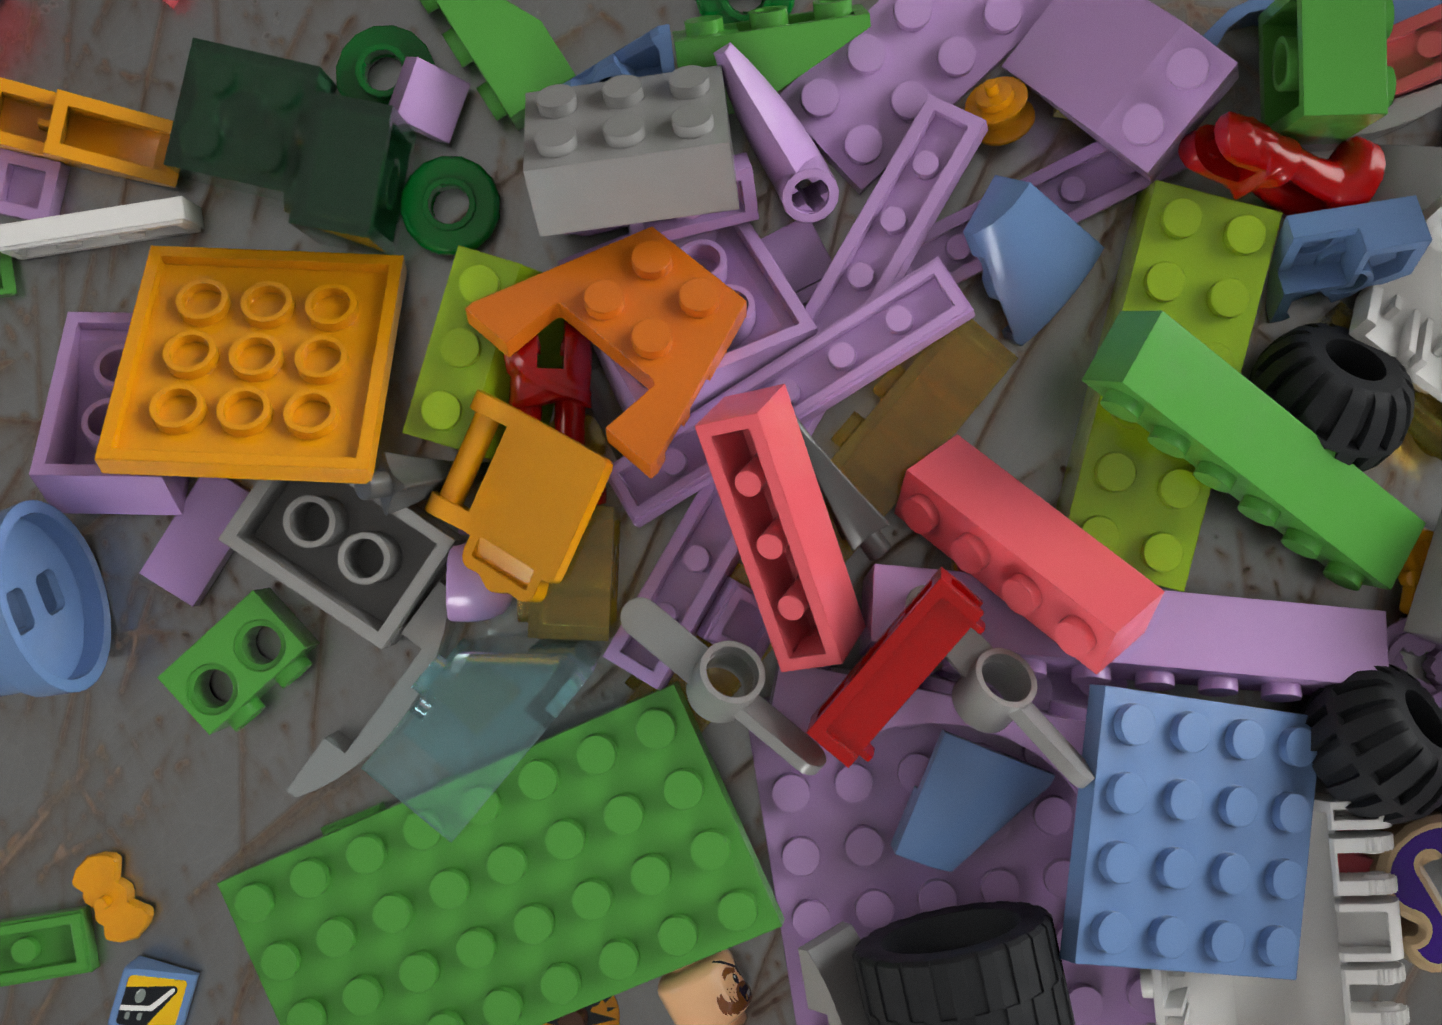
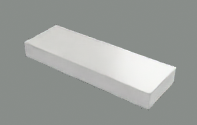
M177 196L0 224V252L20 260L198 233L201 232V229H204L202 210L200 206L185 197Z

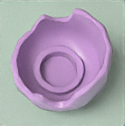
M458 529L459 534L470 536L463 530ZM466 543L453 546L449 550L447 557V618L452 622H479L503 614L510 606L513 596L511 594L490 592L485 587L478 573L467 568L462 561V554Z

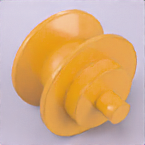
M1009 76L988 79L977 86L968 96L965 103V111L987 121L988 131L981 143L989 146L1006 145L1023 137L1033 126L1035 110L1033 105L1027 101L1028 90L1020 79Z

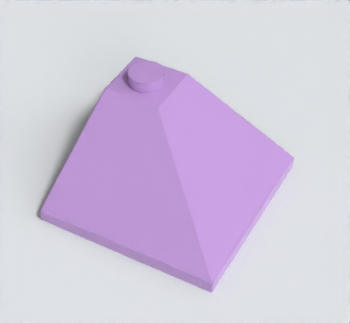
M750 222L671 240V242L747 301L746 318L711 380L705 381L690 408V414L817 333V326ZM630 233L558 261V266L628 237ZM592 343L616 400L624 412L649 389Z

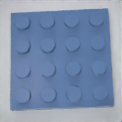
M1090 684L1082 757L1086 760L1095 779L1085 788H1078L1059 958L1074 964L1296 980L1317 776L1312 767L1317 751H1311V727L1306 724L1308 715Z

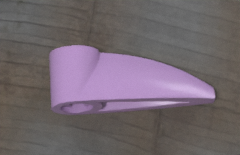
M729 42L713 54L717 65H722L724 86L735 114L755 155L775 187L785 211L794 220L802 223H814L825 219L834 210L839 198L837 182L825 159L803 125L777 91L756 67ZM808 178L812 183L808 187L801 189L797 184Z

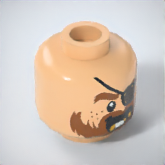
M728 949L667 973L658 982V995L675 1025H743L748 1018L745 1010L752 999L751 988Z

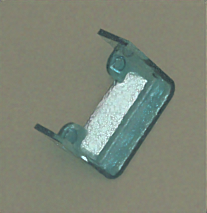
M482 636L472 644L463 638L446 659L439 654L412 685L411 688L420 694L421 697L361 769L452 843L594 672L601 652L582 636Z

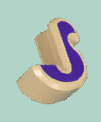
M1435 809L1432 813L1421 819L1392 824L1391 827L1385 829H1375V831L1380 830L1393 833L1394 848L1380 854L1363 853L1373 859L1370 871H1383L1397 876V893L1387 895L1399 898L1404 959L1419 969L1430 973L1442 972V897L1423 867L1433 860L1442 858V810Z

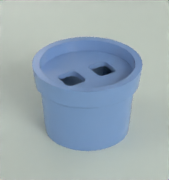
M26 500L0 511V697L19 693L34 697H47L84 691L97 682L101 676L110 651L111 615L104 580L89 545L71 520L60 510L48 503L38 500Z

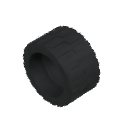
M1010 901L978 902L923 912L874 930L867 937H863L852 951L867 1025H1075L1063 964L1059 958L1060 950L1053 918L1046 909L1038 905Z

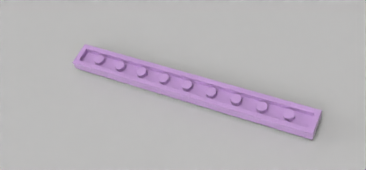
M931 94L928 95L805 307L817 326V333L904 277L988 131L985 119ZM826 411L803 425L811 436ZM714 481L698 491L637 596L655 602L694 636L697 635V630L727 577L731 576L741 559ZM620 625L602 656L657 690L665 688L675 673L623 629L622 625Z

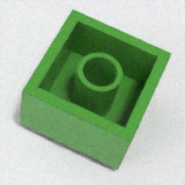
M1275 0L1258 16L1261 122L1267 124L1273 131L1295 139L1300 145L1340 144L1342 141L1386 116L1396 92L1395 71L1393 67L1387 66V39L1394 25L1393 1Z

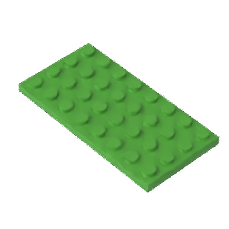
M678 680L668 684L661 690H655L326 835H322L230 875L217 883L280 1025H543L782 927L785 920Z

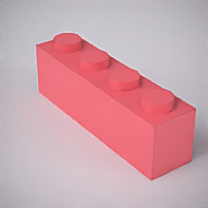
M781 384L726 396L695 425V429L781 672L843 664L866 625L786 385Z
M956 434L906 470L894 514L901 518L912 531L921 534L951 558L961 570L971 574L1005 601L1012 611L1025 617L1055 641L1066 654L1076 658L1097 675L1145 633L1165 591L961 436Z

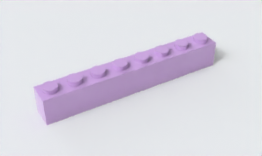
M874 564L863 580L861 613L866 627L860 635L859 656H864L905 609L906 598L910 591L917 586L925 585L938 569ZM947 570L983 600V605L980 608L984 611V615L980 619L985 623V631L981 634L993 648H1005L1020 655L1030 665L1037 680L1046 678L1047 672L1071 674V682L1079 685H1106L1111 683V678L1135 680V688L1145 691H1167L1174 689L1175 684L1198 686V693L1204 696L1237 695L1239 689L1261 691V699L1265 701L1294 702L1301 700L1302 695L1311 696L1319 688L1343 683L1357 671L1377 670L1374 666L1389 667L1386 611L1165 591L1145 633L1096 675L1076 658L1066 654L1055 641L1025 617L1012 611L1005 601L971 574ZM945 658L940 662L942 663L943 671L959 674Z

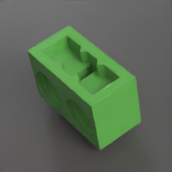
M271 588L257 589L251 591L157 678L209 735L229 726L235 732H238L264 710L266 706L259 698L276 683L283 689L287 688L312 666L313 663L307 655L320 642ZM263 626L273 629L280 638V652L274 660L263 657L256 647V636ZM216 669L226 673L232 681L233 692L228 702L218 700L211 693L209 681Z

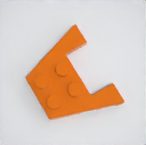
M651 226L476 300L468 305L465 311L468 323L509 358L555 319L563 318L649 390L606 427L607 442L652 479L665 462V452L680 425L684 427L688 421L690 408L705 381L711 380L746 318L747 301Z

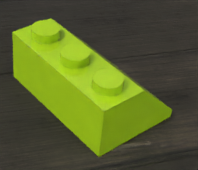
M458 245L402 433L459 450L476 412L470 408V405L478 389L508 403L511 379L506 371L504 353L468 323L465 308L476 300L543 272L517 262ZM563 318L555 319L538 333L541 355H538L537 368L562 369L560 345L563 340ZM555 403L542 406L541 422L550 426ZM499 424L485 458L492 460L506 426Z

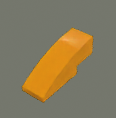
M0 77V148L62 162L70 167L176 189L190 125L57 89V92Z

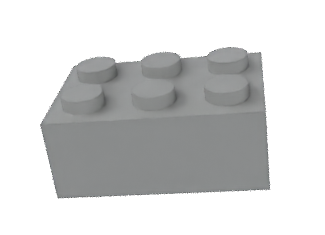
M687 65L669 73L641 77L618 75L606 82L578 86L555 84L545 87L540 91L526 93L523 172L540 237L740 209L722 65L710 67Z
M258 480L218 538L219 541L381 650L397 644L402 636L401 632L447 570L449 550L453 546L464 544L467 540L415 504L386 516L380 498L360 499L355 490V483Z

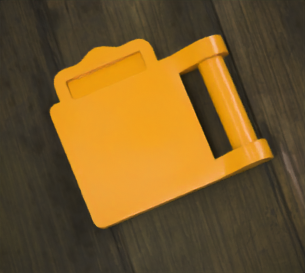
M478 389L470 405V408L476 412L440 492L432 491L424 509L434 517L470 535L463 550L462 561L467 568L478 573L485 587L490 592L511 594L521 602H541L547 594L549 583L559 584L563 580L611 475L613 463L607 457L536 418ZM499 424L506 426L505 432L469 509L464 505V502Z

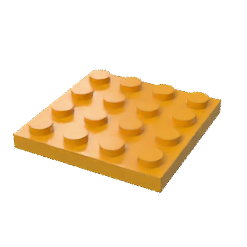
M151 245L94 458L101 472L105 474L367 484L372 480L375 469L407 276L404 255Z

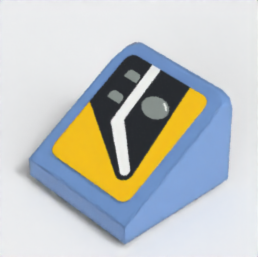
M139 955L127 964L123 970L107 1025H185L200 973Z

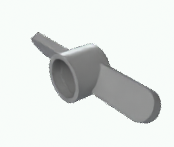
M925 585L917 586L910 591L906 598L905 608ZM970 628L945 657L961 675L952 689V701L958 715L970 727L984 733L1000 732L1014 721L1073 785L1081 789L1085 788L1095 779L1086 760L1032 703L1037 694L1038 687L1036 676L1030 665L1020 655L1011 650L993 648L982 635ZM985 682L995 687L1002 695L1003 699L996 696L988 688Z
M633 598L623 606L620 614L623 629L687 682V698L691 707L698 715L714 723H729L738 720L803 774L815 775L825 765L826 755L820 745L759 695L765 683V668L760 657L753 649L741 642L729 640L707 647L655 602L647 598ZM717 667L733 673L742 684L744 696L729 697L718 692L711 685L706 669Z

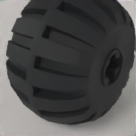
M1305 324L1281 335L1260 354L1249 378V381L1318 435L1317 437L1324 449L1335 451V459L1349 466L1353 464L1362 472L1378 466L1400 447L1414 416L1415 391L1411 378L1404 366L1396 357L1354 339L1349 335V330L1346 327L1334 324Z
M1389 664V667L1374 666L1377 670L1357 671L1343 683L1331 684L1317 689L1312 693L1302 714L1308 715L1306 724L1311 727V751H1317L1312 767L1318 778L1324 782L1325 788L1337 801H1350L1351 803L1345 808L1354 816L1379 818L1384 815L1383 822L1400 824L1421 819L1432 813L1442 804V709L1438 707L1433 696L1426 688L1421 686L1417 679L1403 669Z

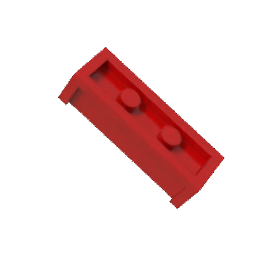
M941 566L815 711L806 733L847 768L856 761L858 756L869 762L874 757L875 751L870 742L970 628L980 635L985 631V623L980 619L984 615V611L980 608L983 605V600Z

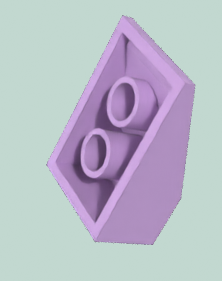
M1053 0L1002 65L1003 69L1020 79L1030 90L1151 183L1155 181L1178 153L1181 140L1201 125L1239 78L1238 62L1183 21L1149 0Z
M67 313L29 476L48 504L54 506L62 513L183 515L190 477L105 474L101 472L94 459L133 313Z

